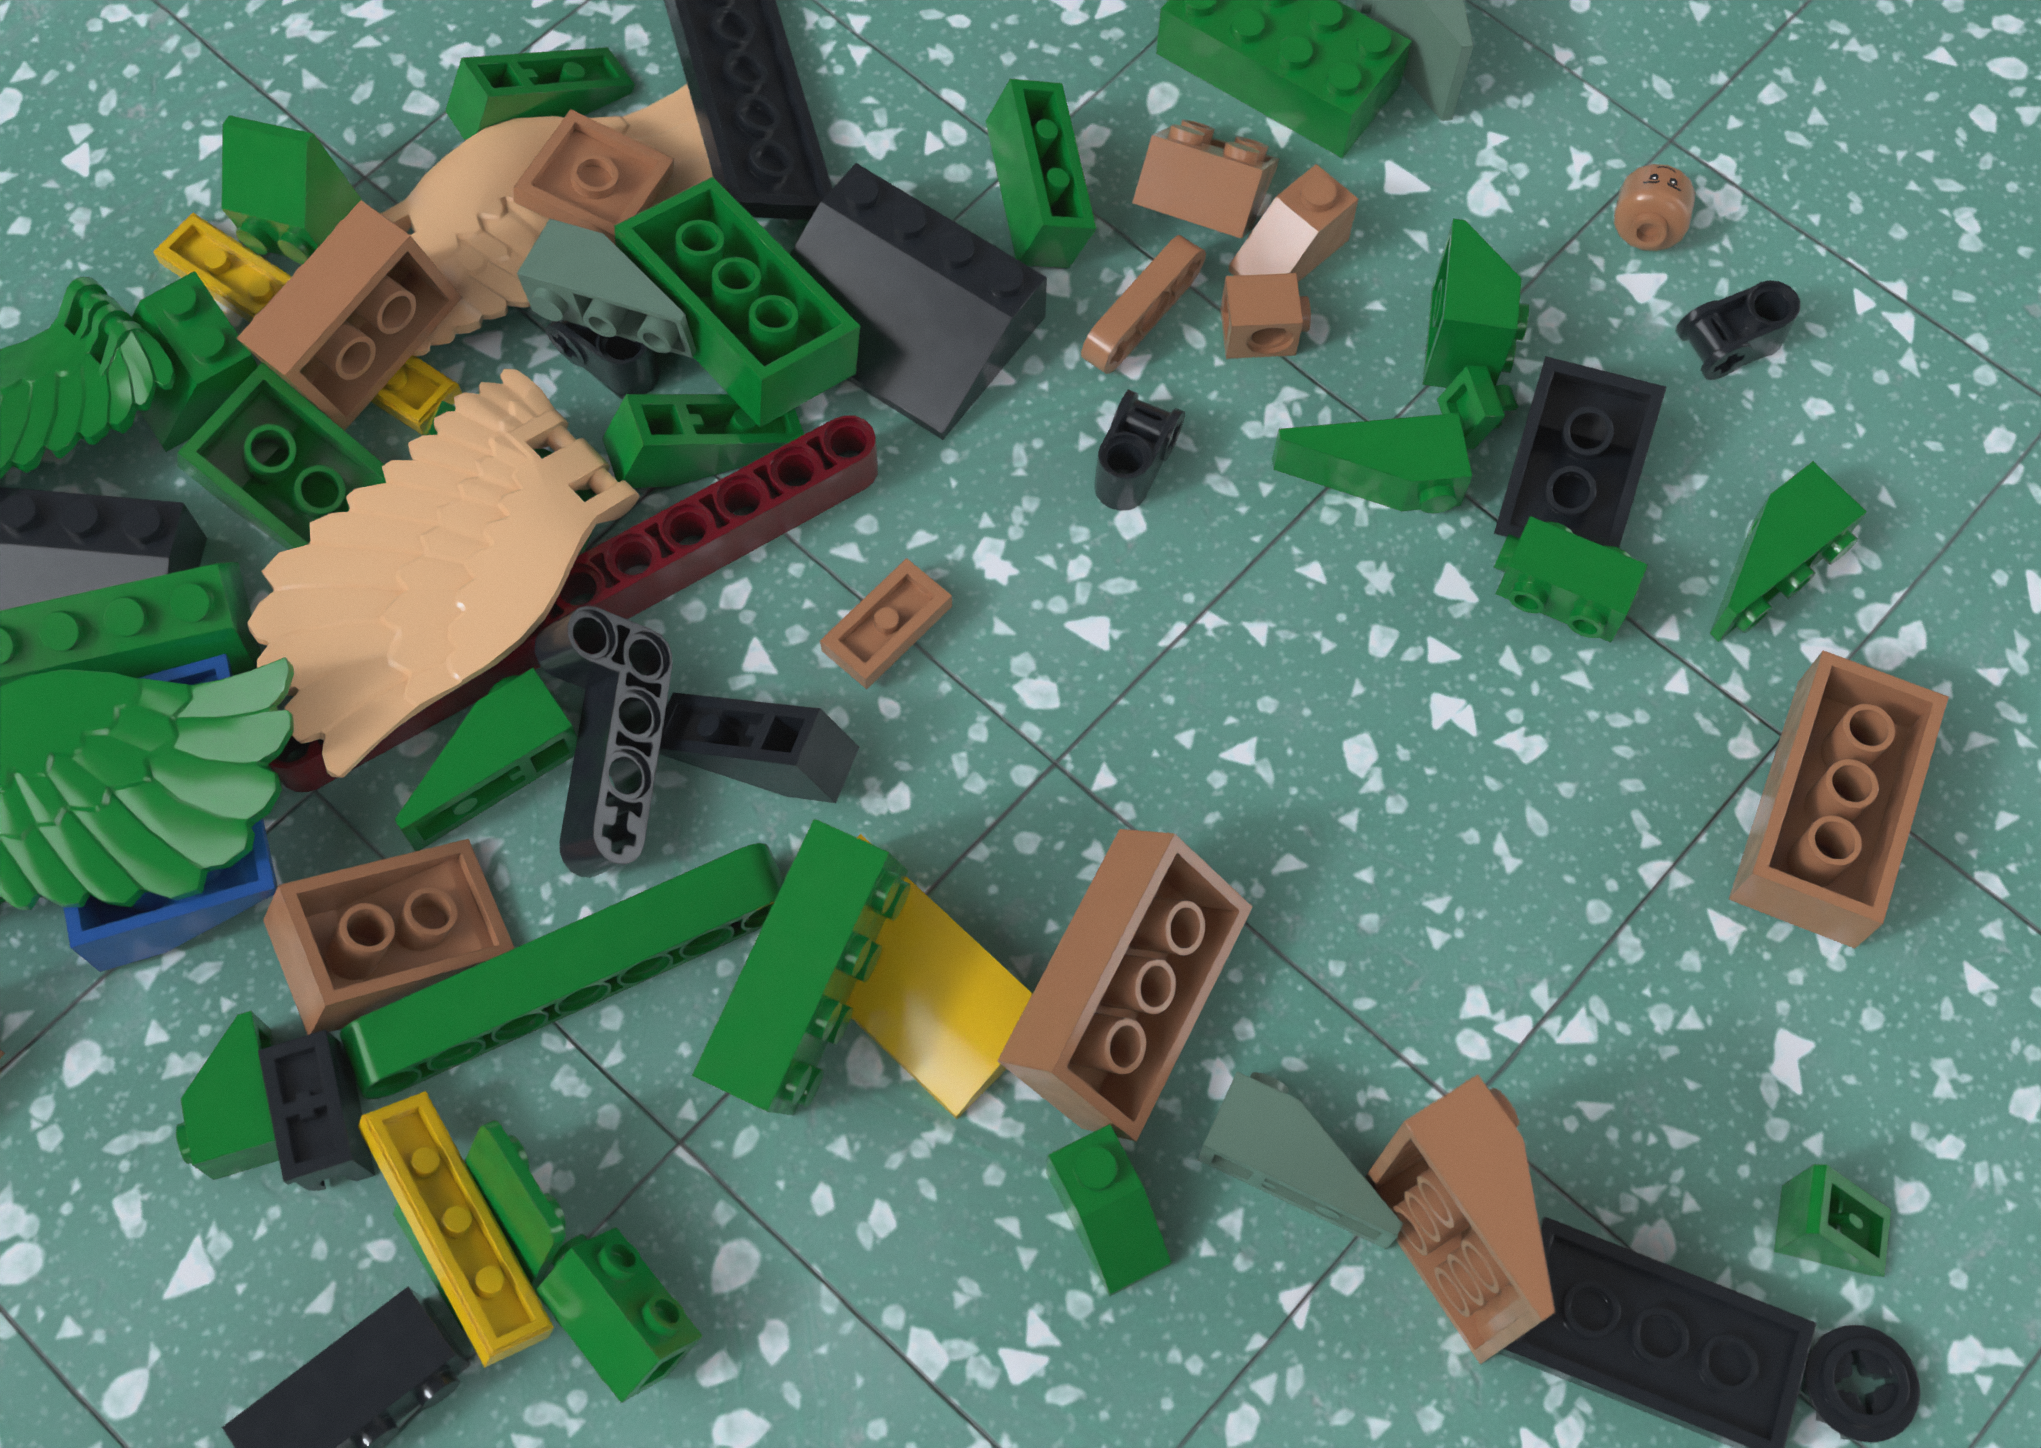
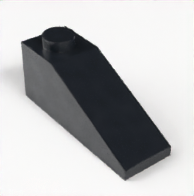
M673 692L665 710L659 755L786 797L836 803L860 747L821 708Z

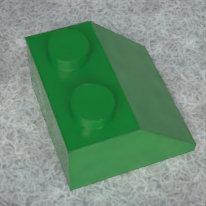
M229 115L222 124L221 209L238 228L236 231L237 237L249 249L262 255L270 252L286 256L303 265L333 232L337 224L362 199L314 133Z
M1453 218L1432 285L1422 385L1447 388L1466 365H1486L1495 386L1501 372H1511L1516 352V340L1522 341L1526 333L1529 304L1520 303L1521 277L1466 220Z
M195 271L141 299L132 315L133 321L140 324L159 342L171 360L176 374V380L172 389L163 390L159 386L156 387L150 410L145 412L139 410L165 452L189 440L258 367L250 351L237 339L238 333Z

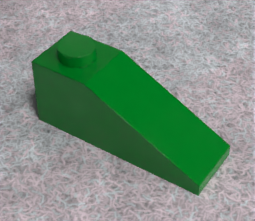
M608 47L462 57L445 112L466 141L486 127L514 118L565 117L570 109L585 116L632 94L635 84Z
M626 394L602 440L614 476L618 482L626 481L632 488L675 487L747 466L804 435L795 408L759 427L729 394Z
M1459 413L1281 428L1278 430L1272 456L1273 469L1399 511L1422 510L1425 513L1435 514L1448 511L1455 506H1461L1472 479Z
M534 668L520 676L512 675L500 680L490 689L488 695L475 703L394 819L415 851L423 849L574 757L577 742L575 730Z

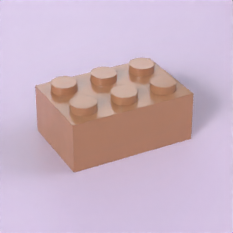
M360 200L351 212L337 224L333 232L306 262L294 272L293 276L270 302L254 316L251 323L237 339L261 362L345 431L463 297L411 235Z

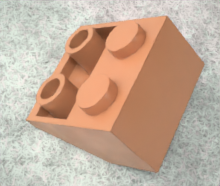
M1182 119L1181 125L1172 124L1170 127L1153 134L1132 203L1241 239L1247 235L1253 227L1279 162V158L1266 154L1268 146L1259 141L1236 136L1234 142L1213 138L1214 128L1186 119Z

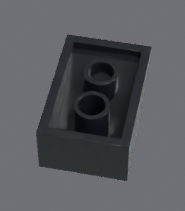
M1545 356L1494 534L1507 537L1509 533L1520 538L1529 517L1532 516L1544 522L1560 523L1569 528L1573 534L1599 545L1619 548L1667 387Z

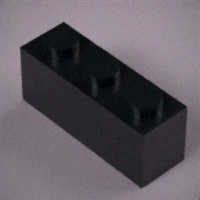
M407 1286L225 1424L222 1429L235 1448H382L399 1432L400 1428L396 1424L399 1420L419 1405L423 1409H428L448 1397L460 1384L457 1375L471 1364L425 1298Z

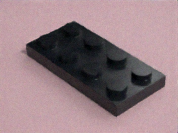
M1544 1216L1539 1221L1555 1312L1498 1352L1499 1354L1733 1448H1785L1816 1322Z

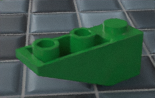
M1814 461L1772 492L1751 523L1710 634L1718 642L1737 627L1743 633L1750 631L1771 611L1772 606L1768 603L1779 593H1782L1787 599L1794 596L1816 574L1811 569L1822 559H1825L1832 565L1844 556L1858 541V538L1852 532L1867 511Z

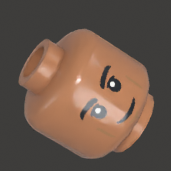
M1663 164L1646 165L1630 173L1620 188L1615 207L1614 225L1619 236L1628 245L1646 251L1668 249L1680 242L1690 227L1694 209L1695 190L1691 180L1681 170Z

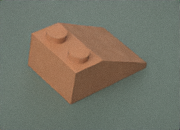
M469 838L280 884L263 919L307 1035L325 1029L328 1032L343 1029L350 1022L515 948Z

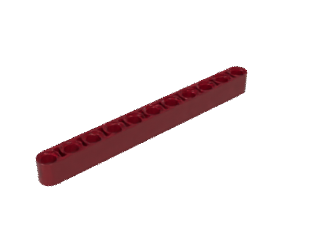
M843 415L834 418L577 556L563 588L545 620L518 648L492 668L432 703L397 727L352 770L476 703L488 695L490 689L500 680L512 675L520 676L532 668L536 670L542 667L535 654V640L538 633L545 626L580 607L593 606L629 619L865 490L874 482L878 475L876 436L872 426L865 419L855 415ZM846 451L860 452L858 456L852 458L839 456ZM795 479L808 480L806 484L801 486L786 485ZM743 507L756 509L751 514L745 516L733 514L736 510ZM689 536L703 537L699 542L692 545H682L679 543ZM633 566H649L642 573L636 575L625 574ZM583 594L594 595L587 603L581 605L570 604L577 596ZM291 736L282 753L268 764L278 774L279 780L284 786L295 792H310L338 778L332 777L327 773L322 755L324 741L321 739L301 744ZM309 746L305 755L300 759L286 762L289 754L295 749Z

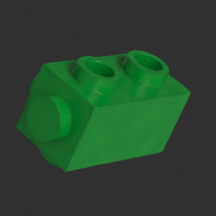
M1530 516L1520 538L1508 533L1493 567L1505 572L1495 594L1508 599L1513 606L1524 612L1544 614L1567 624L1572 631L1581 636L1601 638L1611 643L1629 612L1648 564L1633 559L1626 551L1618 547L1602 546L1575 535L1569 528L1560 523L1544 522Z
M617 1227L591 1239H588L585 1234H579L560 1247L552 1262L554 1269L535 1290V1293L555 1317L557 1323L566 1331L597 1371L602 1381L607 1384L621 1403L665 1379L703 1337L685 1314L681 1304L669 1294L642 1260L638 1250L627 1241Z

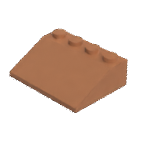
M1477 1074L1405 1120L1364 1178L1403 1223L1395 1240L1477 1361L1482 1364L1552 1315L1555 1310L1524 1139L1516 1128L1519 1126V1119L1505 1095L1496 1088L1489 1090Z

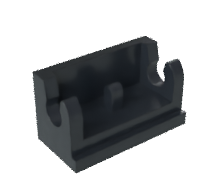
M325 1029L258 1050L283 1182L288 1185L297 1183L310 1191H321L326 1189L324 1180L327 1178L346 1176L349 1180L360 1181L375 1176L370 1149L358 1128L363 1114L355 1076L342 1042Z

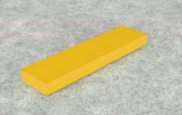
M421 1092L362 1115L358 1128L484 1367L490 1366L549 1338L554 1326L427 1092Z

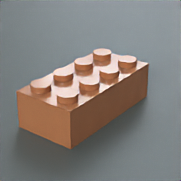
M1823 650L1797 683L1729 900L1854 949L1884 923L1949 697Z
M1119 829L997 1062L1081 1129L1096 1131L1111 1124L1117 1137L1137 1142L1253 907L1175 833Z

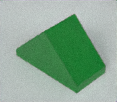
M1813 1164L1782 1185L1774 1252L1869 1276L1885 1277L1891 1209L1827 1164Z

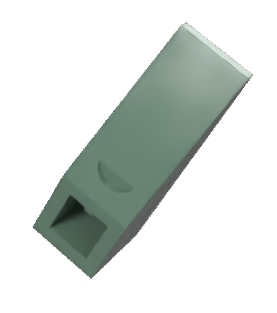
M554 219L548 220L517 272L532 311L551 321L565 320L589 327L592 331L605 337H614L616 335L637 341L656 352L668 353L671 351L691 358L694 357L696 348L685 313L603 233Z

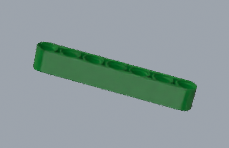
M756 843L739 848L350 1022L341 1030L339 1035L363 1098L368 1100L380 1099L401 1092L761 929L784 882V877L769 846L764 843Z

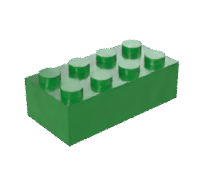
M1168 0L1160 10L1156 54L1338 157L1343 158L1401 85L1412 41L1338 0Z
M714 177L614 226L615 246L685 313L696 348L694 358L759 427L766 425L856 374L860 325Z
M813 819L692 1074L693 1077L767 1112L794 1116L799 1105L805 1108L810 1105L824 1075V1070L817 1067L828 1042L836 1045L841 1040L850 1022L853 1008L846 1005L857 980L865 983L874 971L882 950V946L875 943L886 918L894 921L898 917L910 891L911 885L904 881L908 870L892 854L817 819Z

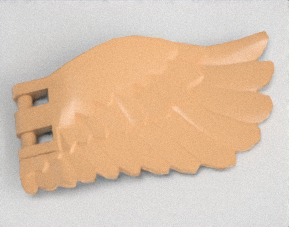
M687 84L661 100L623 117L590 118L674 158L673 174L650 208L713 177ZM565 117L514 118L484 128L468 138L433 166L402 202L381 213V215L405 232H408L412 227L414 233L411 234V237L463 297L412 354L413 356L427 354L430 351V346L451 343L455 339L456 334L471 333L480 329L483 320H493L506 316L508 313L507 306L531 307L517 272L549 219L514 203V186Z
M503 369L500 374L503 384L481 382L479 394L464 392L455 396V411H448L434 418V427L438 432L437 435H423L408 442L412 460H391L383 465L382 470L386 483L354 489L346 496L350 507L348 512L330 513L310 522V543L279 552L261 571L273 592L258 603L247 622L249 631L259 644L267 645L257 659V668L284 657L293 665L294 676L286 696L294 697L284 707L285 710H288L293 715L294 732L292 736L301 744L318 739L324 741L322 755L327 773L332 777L344 778L397 727L432 703L492 668L518 648L545 620L558 598L580 550L595 525L621 518L632 509L639 499V494L626 481L618 482L608 472L610 468L609 463L584 438L576 439L567 430L569 424L567 420L553 407L544 392L517 369ZM549 446L554 453L542 459L533 449ZM591 489L596 496L584 502L574 491Z

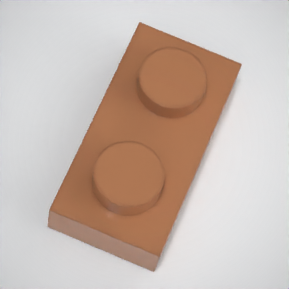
M906 558L820 640L821 650L865 689H868L952 607V595Z

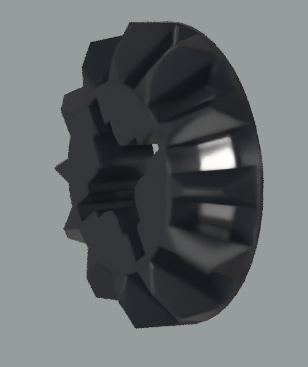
M1862 1325L1842 1326L1817 1338L1818 1341L1808 1355L1805 1384L1802 1392L1810 1398L1816 1410V1420L1827 1424L1838 1432L1841 1439L1868 1442L1870 1444L1891 1439L1903 1432L1916 1415L1920 1401L1919 1378L1915 1366L1906 1351L1887 1334ZM1851 1364L1857 1366V1371L1861 1377H1872L1873 1381L1883 1379L1885 1381V1385L1876 1387L1874 1391L1865 1394L1866 1406L1860 1403L1857 1393H1845L1844 1389H1836L1835 1384L1842 1382V1379L1852 1375Z

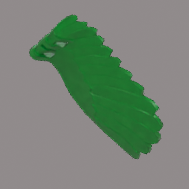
M83 276L70 282L57 318L48 329L23 342L0 349V479L12 466L25 473L37 468L47 449L57 458L62 459L74 449L80 439L85 440L89 445H96L107 435L110 429L124 434L133 425L136 411L141 410L145 412L150 410L156 387L159 386L163 390H168L174 386L176 380L174 367L159 342L140 324L134 322L130 314L113 297L107 295L105 289L91 277Z
M284 657L248 672L195 685L144 678L137 679L112 672L61 669L24 676L0 686V906L3 902H6L19 910H32L40 898H45L65 908L83 907L89 896H92L107 904L132 907L146 892L178 901L203 893L208 872L232 867L251 852L255 837L251 827L271 812L282 791L278 774L267 765L282 753L294 732L292 713L288 710L278 711L277 706L288 694L294 676L293 665L288 659Z

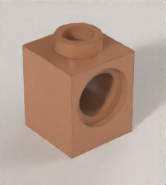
M1297 274L1226 276L1220 308L1226 359L1295 356L1301 332H1309L1311 322L1310 301L1308 296H1299Z

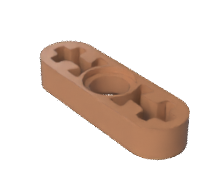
M1182 235L1174 237L1094 325L1083 344L1081 357L1105 374L1112 373L1191 286L1204 264L1206 251Z

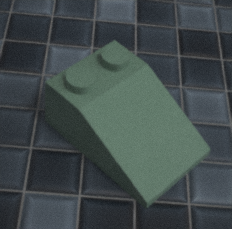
M1355 0L1358 12L1365 13L1367 17L1412 41L1403 76L1441 121L1452 120L1474 46L1464 0Z

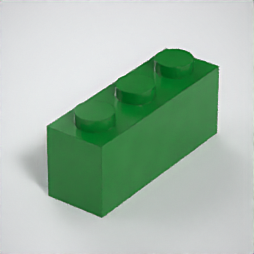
M1010 78L985 122L1015 258L1027 266L1070 268L1095 232L1096 224L1063 84Z

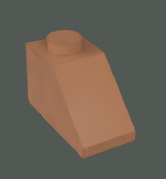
M1315 164L1275 197L1230 262L1228 271L1234 276L1296 273L1297 282H1299L1349 240L1359 199L1320 166Z

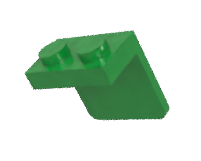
M493 1120L480 1126L464 1162L535 1291L541 1284L565 1240L566 1221L557 1200L551 1194L542 1192L529 1171L528 1156L521 1142L515 1136L507 1135L501 1124ZM397 1202L393 1211L395 1219L462 1331L465 1330Z

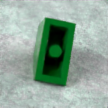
M252 1011L236 1016L180 1099L184 1122L176 1126V1139L181 1156L185 1163H192V1166L213 1180L279 1161L258 1050L274 1046L271 1029Z
M1111 1124L1048 1155L1046 1174L1109 1296L1171 1265L1170 1256L1144 1187Z

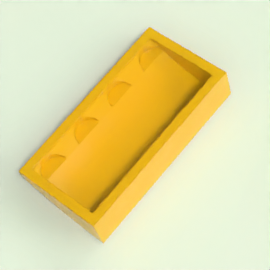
M861 834L857 837V838H859V839H861V840H863V841H865V842L870 843V842H869L863 835H861ZM906 876L904 881L911 885L907 900L894 921L886 918L875 943L882 946L876 967L865 983L857 980L846 1005L853 1008L851 1018L952 1116L958 1119L1006 1070L997 1060L1033 993Z

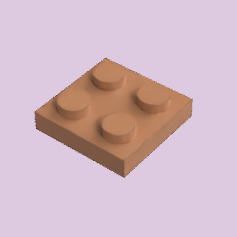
M570 109L515 184L514 203L548 219L603 233L615 245L614 226L650 208L673 174L674 158Z

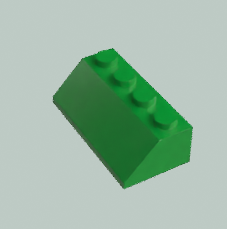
M215 563L1 610L0 686L24 676L61 669L112 672L140 678L222 654H226L230 659L233 676L256 669L257 659L262 653L259 643L249 631L247 622L252 614L239 563Z

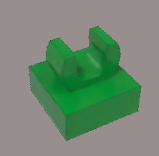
M1466 365L1437 398L1442 414L1459 413L1467 449H1475L1493 429L1499 428L1502 425L1501 420L1505 417L1504 411H1515L1519 407L1511 386L1504 384L1494 386L1486 365Z

